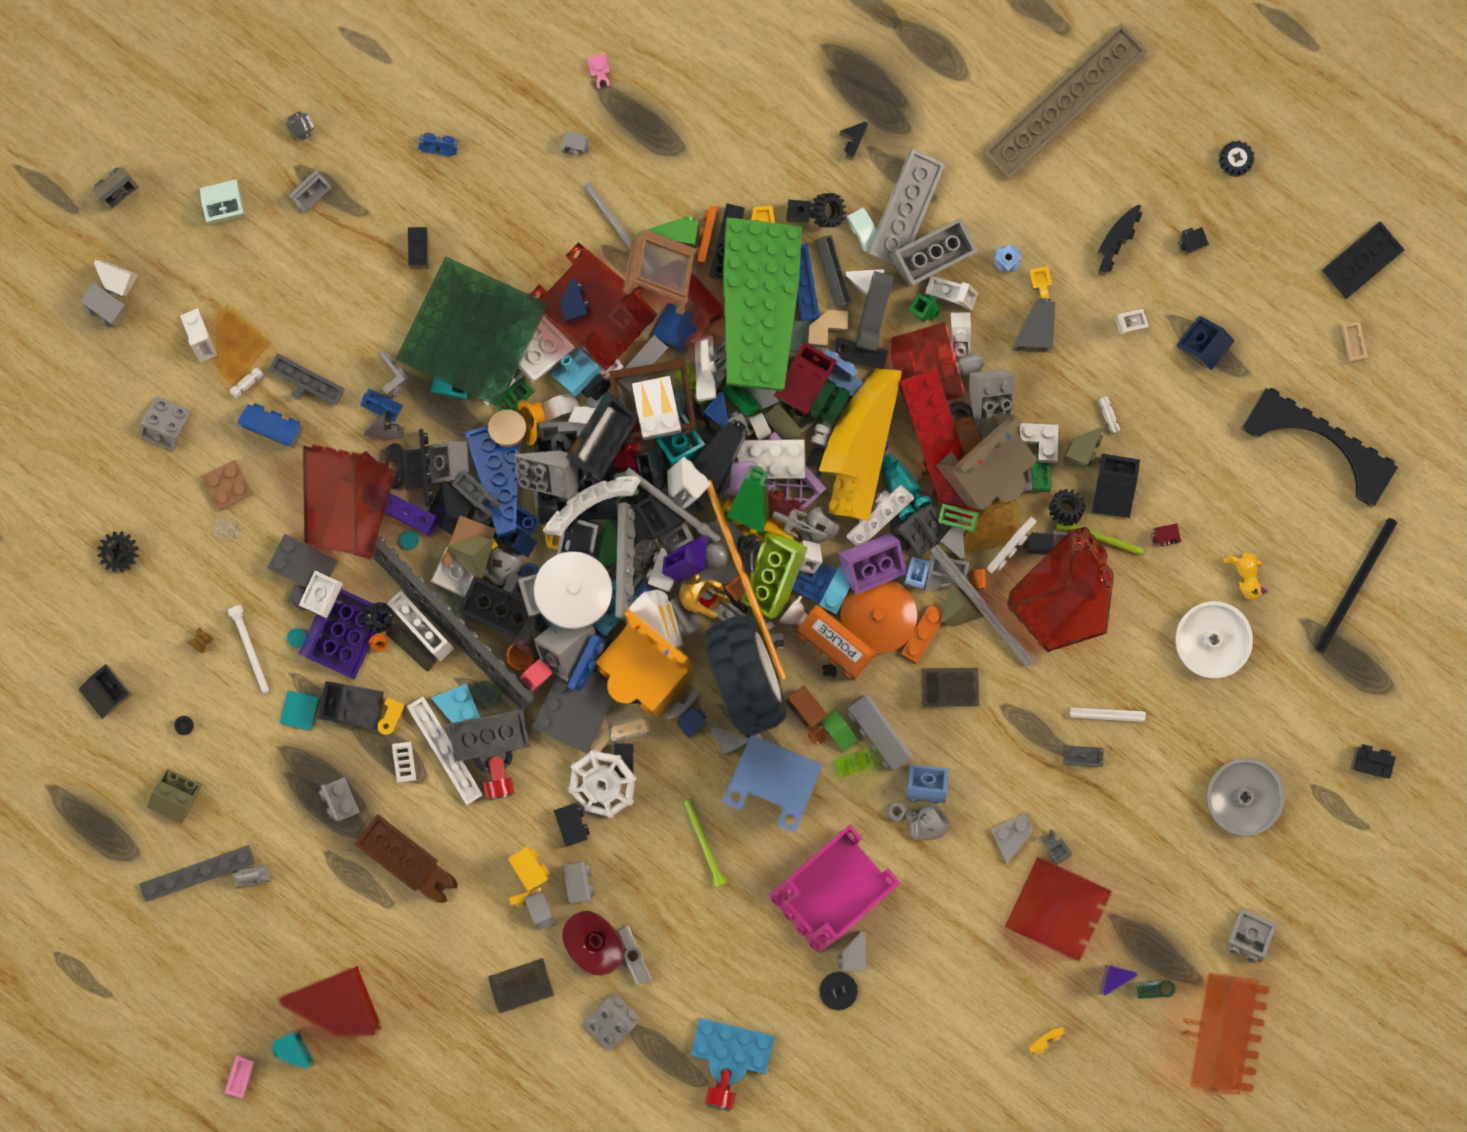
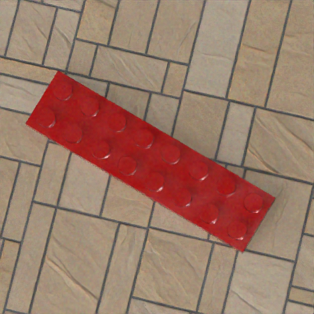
M937 369L900 380L940 510L942 504H947L983 515L981 510L968 507L936 466L951 452L958 461L964 458ZM949 509L945 510V512L963 516L970 519L973 518L972 515L964 514ZM944 516L943 518L944 520H948L955 523L958 521V519L950 518L947 516Z

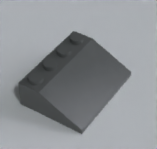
M592 671L585 687L580 691H576L567 687L568 681L557 676L532 727L587 754L614 700L609 694L607 687L609 679Z

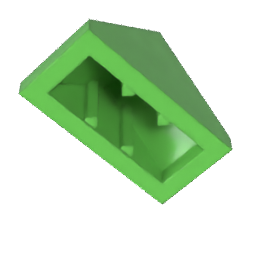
M835 710L820 721L843 752L858 741L852 730Z

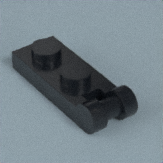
M836 338L835 343L837 345L833 351L841 359L884 369L888 350L878 348L877 351L857 347V343L854 341ZM844 346L850 347L848 353L843 352Z

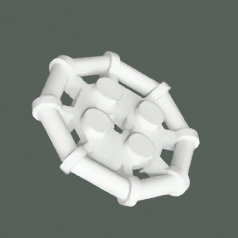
M591 750L588 755L571 764L572 770L568 792L581 805L583 812L613 818L616 813L633 804L634 785L637 778L636 775L632 774L619 754L616 756ZM598 760L612 762V765H600ZM592 761V768L587 771L582 768ZM616 765L624 774V778H620L614 770ZM579 775L583 776V784L580 786L577 785ZM599 781H604L606 783L605 789L604 787L598 786ZM627 783L626 795L621 793L622 784ZM581 791H583L587 798L590 800L589 802H587L583 795L580 793ZM616 798L621 801L613 807L610 804ZM600 802L605 808L593 806L592 804Z

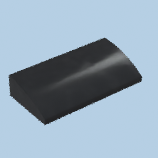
M604 395L566 458L584 472L601 480L639 417L613 395Z
M576 517L560 536L557 555L566 552H580L598 560L605 524Z

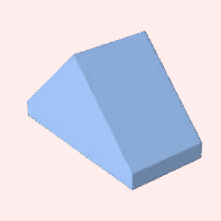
M912 556L904 585L923 590L930 561Z

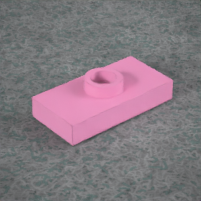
M240 1056L235 1057L225 1094L244 1098L255 1061Z

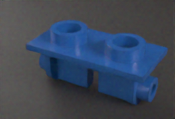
M433 133L421 134L419 141L423 142H419L418 149L422 150V152L435 154L436 147H440V155H457V148L454 146H457L459 140H455L453 136H443L442 138L436 137V134Z
M368 389L367 393L363 395V401L360 405L378 415L386 411V419L395 422L403 405L371 389Z

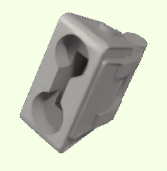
M268 864L232 872L236 889L271 882Z

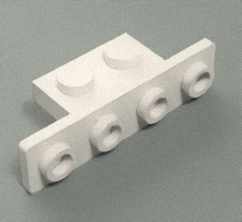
M712 335L695 339L696 395L698 402L716 398V350Z
M902 485L891 494L887 490L876 494L869 521L859 520V524L847 534V538L856 546L866 543L914 499L913 495Z

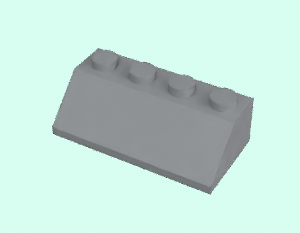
M868 694L848 708L850 711L848 716L853 723L857 721L861 726L859 731L865 739L869 737L872 742L871 748L876 754L880 753L884 759L881 762L887 770L891 768L894 771L913 757Z

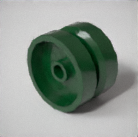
M827 378L807 415L818 419L822 411H826L822 423L831 428L847 404L846 400L851 391L841 387L835 396L832 395L836 388V383Z

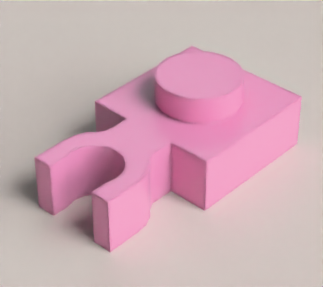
M606 53L588 57L591 77H598L597 88L600 89L599 83L601 81H605L607 87H610L609 80L605 77V74L610 73Z

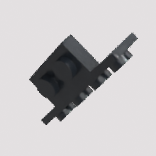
M419 429L421 449L402 450L405 489L424 488L425 505L430 506V502L433 501V491L429 490L428 483L432 482L431 471H427V463H430V453L426 452L425 444H429L428 433H424V429Z

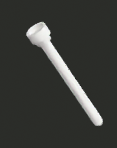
M241 605L232 607L227 610L228 615L232 620H235L261 692L267 694L269 688L242 619L243 608Z

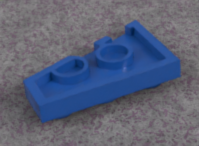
M592 635L567 687L576 691H580L585 687L587 679L597 665L596 661L606 651L612 641L604 637Z

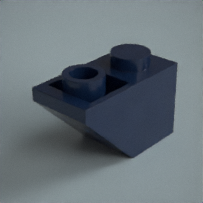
M575 278L571 279L560 301V306L568 325L589 318L588 311H591L588 301H584L582 294L585 293L582 283H578Z

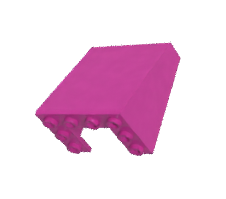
M851 825L843 829L768 894L771 897L772 903L783 911L784 917L796 926L797 932L808 940L809 946L818 953L842 936L900 884L899 880L889 869L881 873L861 850L857 843L862 840V837Z

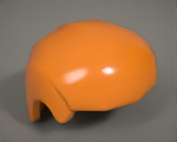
M520 641L514 642L508 647L505 657L510 668L522 671L532 665L535 654L530 644Z

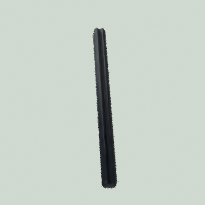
M1388 518L1317 642L1315 649L1318 652L1324 653L1395 529L1397 525L1396 520Z

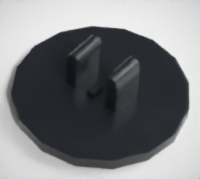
M833 972L827 975L821 982L819 989L823 1003L834 1010H844L850 1007L855 1002L858 994L857 984L854 979L843 972Z

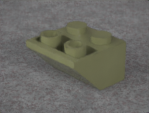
M1097 428L1073 438L1063 460L1082 468L1091 465L1096 455L1093 452L1094 448H1098L1104 436L1101 434L1102 429Z
M166 769L151 794L147 808L182 824L190 812L202 784Z

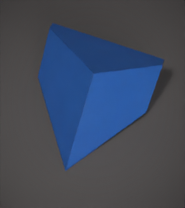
M719 392L704 411V416L721 429L728 424L724 392Z

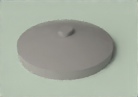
M1237 759L1220 767L1212 776L1207 788V806L1214 821L1227 832L1240 836L1256 835L1269 829L1279 818L1284 806V789L1277 774L1266 764L1253 759Z

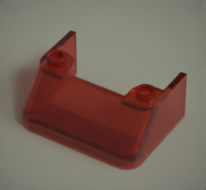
M673 260L655 270L646 280L664 287L674 282L680 288L684 263L680 260ZM692 272L687 297L698 308L691 316V323L697 331L683 342V349L685 351L724 316L723 306ZM637 286L634 289L635 296L638 298L647 289Z

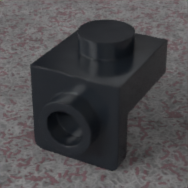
M598 374L581 392L585 397H591L597 401L611 387V382L601 374Z

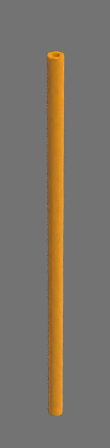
M709 480L708 482L711 485L706 490L778 679H785L786 675L747 573L744 572V565L712 481Z

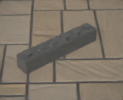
M832 235L816 239L836 308L852 304Z

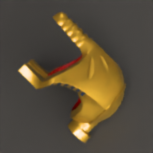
M695 574L681 586L679 601L688 611L715 619L718 615L713 610L718 609L721 602L729 604L730 599L724 594L715 593L712 599L704 600L701 595L707 590L714 588L723 591L724 588L722 584L712 579L701 582V577Z

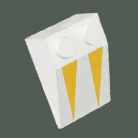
M670 376L633 383L632 387L643 439L648 440L681 433Z
M661 590L644 592L629 609L676 649L681 648L683 642L668 596Z

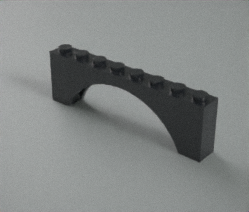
M1271 387L1270 389L1265 388L1241 429L1255 438L1283 428L1305 429L1325 437L1339 448L1351 466L1356 486L1355 498L1370 507H1374L1398 468L1395 465V461L1386 456L1385 458L1378 455L1379 452L1372 447L1366 448L1361 445L1362 441L1355 437L1349 438L1341 428L1336 427L1334 429L1329 426V422L1326 419L1314 417L1312 415L1313 412L1305 407L1299 408L1294 400L1288 397L1284 399L1279 396L1280 392Z

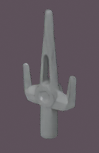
M794 509L789 517L776 511L772 516V519L786 524L784 532L792 537L798 538V535L791 531L793 528L823 537L827 536L826 533L797 519V515L806 517L807 513ZM799 523V524H801V525H803V526L808 527L809 529H805V528H803V527H800V526H798L797 524Z

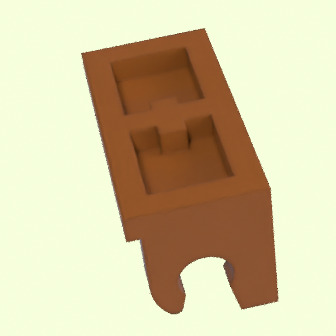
M804 685L785 700L808 731L828 715Z

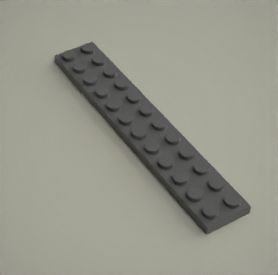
M373 532L368 537L363 549L514 705L524 712L535 699L533 692L519 682L520 679L516 674L510 673L506 669L505 663L501 659H497L493 655V651L479 641L478 635L473 631L471 632L466 627V623L452 613L453 610L449 605L443 604L440 601L439 595L426 586L423 578L417 577L412 572V567L408 563H404L399 558V554L386 545L385 539Z

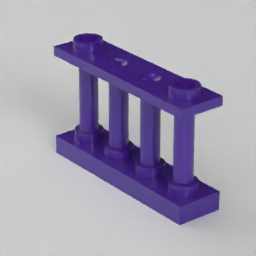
M368 481L359 496L363 503L430 537L437 525L435 515Z

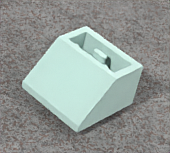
M237 179L200 188L202 207L209 226L246 217Z

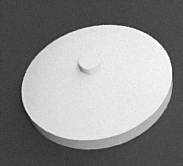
M566 552L554 556L542 566L535 580L534 596L538 609L548 621L561 628L581 629L594 624L605 614L611 601L612 585L609 574L598 560L584 553Z
M1211 601L1193 607L1182 617L1176 630L1175 645L1179 658L1190 671L1205 678H1222L1235 673L1246 663L1252 650L1253 635L1249 622L1238 609L1227 603Z

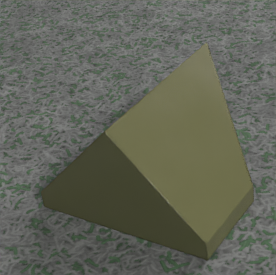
M478 535L447 546L468 573L483 578L493 540Z
M951 585L941 622L957 626L984 616L960 587Z

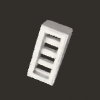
M412 742L392 744L397 783L416 780ZM408 748V752L398 753L397 751L398 749ZM409 756V760L399 761L398 757ZM410 764V767L400 769L399 765ZM411 771L412 774L407 776L400 775L401 772Z

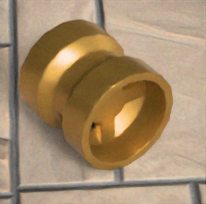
M198 628L195 632L196 638H191L188 644L203 654L206 651L205 645L211 643L214 638L201 628Z

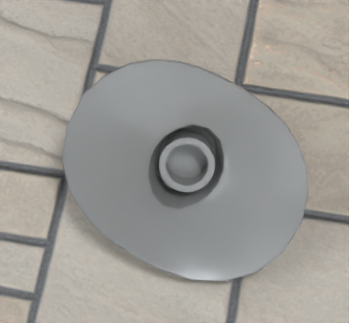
M717 520L707 525L710 526L709 529L721 538L715 543L708 537L705 567L697 575L701 577L702 581L712 579L723 586L732 581L738 575V571ZM727 522L738 549V538L744 535L736 525ZM698 532V534H697L695 540H697L698 538H700V537H702V536H704V535H701V534ZM739 553V555H740V557H741V560H742V563H743V562H744L743 555H741V553Z

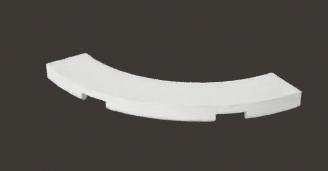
M638 476L617 477L616 480L602 481L586 488L566 502L567 505L560 512L557 511L552 516L543 531L549 535L561 536L568 525L592 505L612 497L632 496L641 480Z

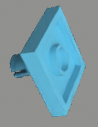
M576 347L570 355H565L561 359V363L550 374L576 397L602 369L580 348Z

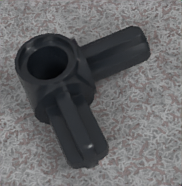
M756 534L739 536L738 552L743 555L745 573L755 572V555L760 550V538Z

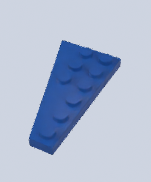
M488 426L467 431L465 436L480 483L501 504L498 508L491 501H486L488 508L493 512L491 518L497 537L516 532L518 495L515 454H519V444L512 447L499 446V444L491 440Z

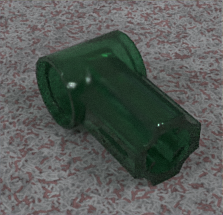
M1168 979L1137 982L1138 999L1171 997L1176 989L1174 983ZM1164 983H1169L1172 987V990L1167 994L1161 991V986Z

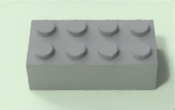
M959 218L896 250L890 256L906 288H909L975 254L978 250L962 219Z

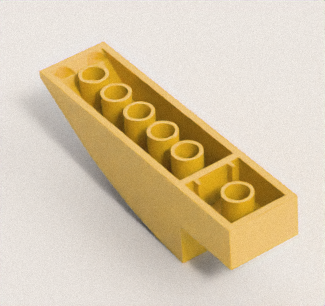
M875 369L849 401L831 434L819 468L820 472L836 476L832 498L829 503V514L848 519L869 521L902 371Z

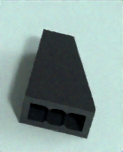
M734 419L730 421L692 463L700 474L707 478V481H712L717 495L720 493L731 470V466L735 462L748 434V431L745 430L746 426L739 420L736 421Z

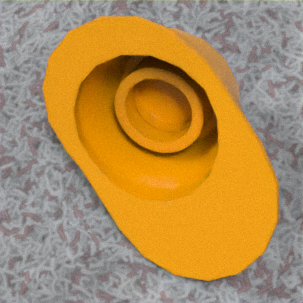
M521 400L518 403V413L526 422V434L523 439L528 445H534L537 440L539 422H545L543 408L540 402L528 403Z

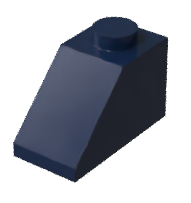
M517 528L516 532L497 537L495 531L493 536L496 540L526 557H529L538 542Z

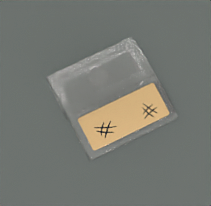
M641 704L606 714L613 745L651 735L645 710L640 707Z

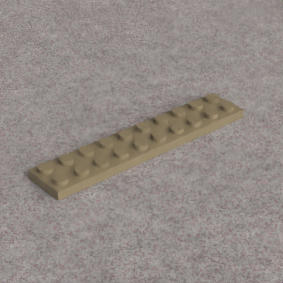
M1121 23L986 148L983 154L1010 180L1145 55L1148 50Z

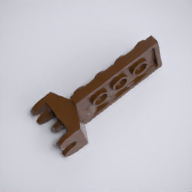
M379 814L375 816L354 844L413 891L418 889L419 892L429 899L445 903L447 902L446 894L442 892L445 890V886L458 888V883L454 876L437 865L439 860Z

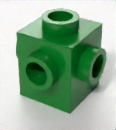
M918 293L909 310L916 314L915 318L924 323L926 320L934 322L940 314L942 305L937 303L938 299L930 294L924 296Z

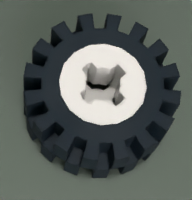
M1240 140L1227 143L1219 154V163L1221 164V169H1224L1223 172L1229 173L1230 176L1236 175L1235 177L1248 172L1255 160L1253 156L1254 151L1251 150V146H1247L1246 142L1242 143Z

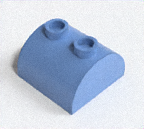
M910 764L906 798H910L915 802L925 800L932 804L945 803L948 769Z

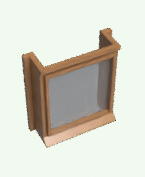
M643 229L637 241L632 240L623 293L630 295L636 285L678 300L676 313L683 315L688 301L687 296L696 249Z

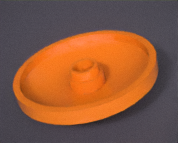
M891 580L857 595L851 589L843 600L840 621L841 625L864 642L876 654H887L899 649L910 639L917 622V610L911 594L901 584Z

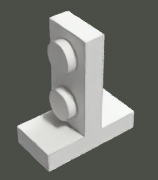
M935 276L930 277L925 291L926 295L930 294L936 298L962 305L970 311L973 310L978 296V292L970 284L964 282L959 284Z
M198 308L181 315L180 317L189 337L188 341L200 363L218 356Z

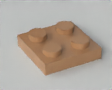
M236 460L201 476L218 511L253 494Z

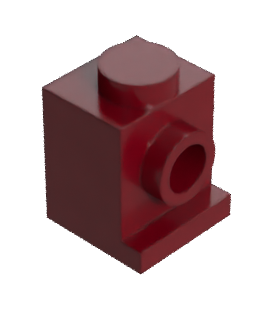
M1178 523L1156 527L1153 529L1154 533H1151L1153 544L1161 543L1163 547L1172 545L1174 540L1175 544L1181 543Z

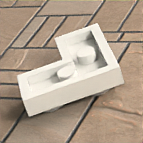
M1020 423L1019 436L1025 444L1038 445V462L1057 463L1059 425Z

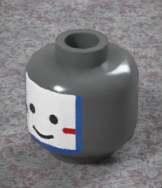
M301 111L289 116L286 122V127L292 138H300L301 141L311 136L310 132L314 129L309 115Z

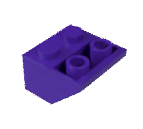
M704 535L665 556L662 574L680 583L703 571L708 536Z

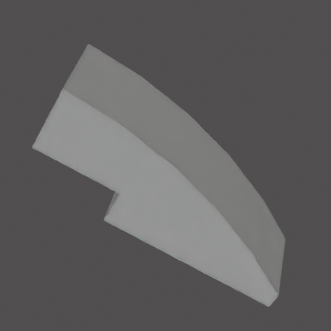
M654 335L625 369L656 364L668 351V347ZM646 375L617 381L627 391L631 392L633 390L632 384L640 382Z

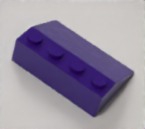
M340 589L328 617L325 618L316 614L298 654L355 680L369 650V640L376 634V632L369 630L364 622L365 611L373 603ZM377 612L378 618L376 621L381 622L384 614L381 615Z

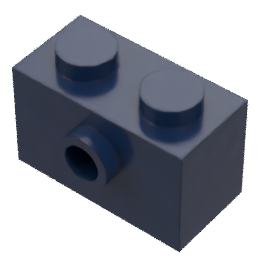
M687 708L680 714L682 718L676 722L689 738L706 724L705 719L707 717L700 708L698 710Z

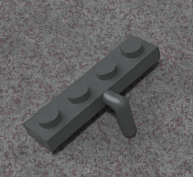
M278 353L268 369L270 372L299 386L297 391L292 392L295 400H300L306 390L337 406L345 391V388Z

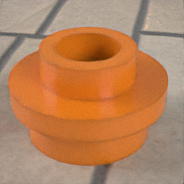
M376 634L370 638L369 646L375 652H382L387 648L388 639L385 635Z

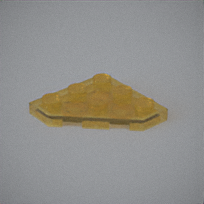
M227 305L215 318L218 373L234 386L268 348L271 342Z
M996 497L992 501L991 506L979 512L978 524L975 527L976 532L966 530L963 533L966 553L970 554L1004 546L1021 528L1016 499L1003 501Z

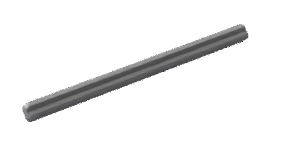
M935 545L930 550L931 553L1026 667L1030 666L1034 659L941 547Z

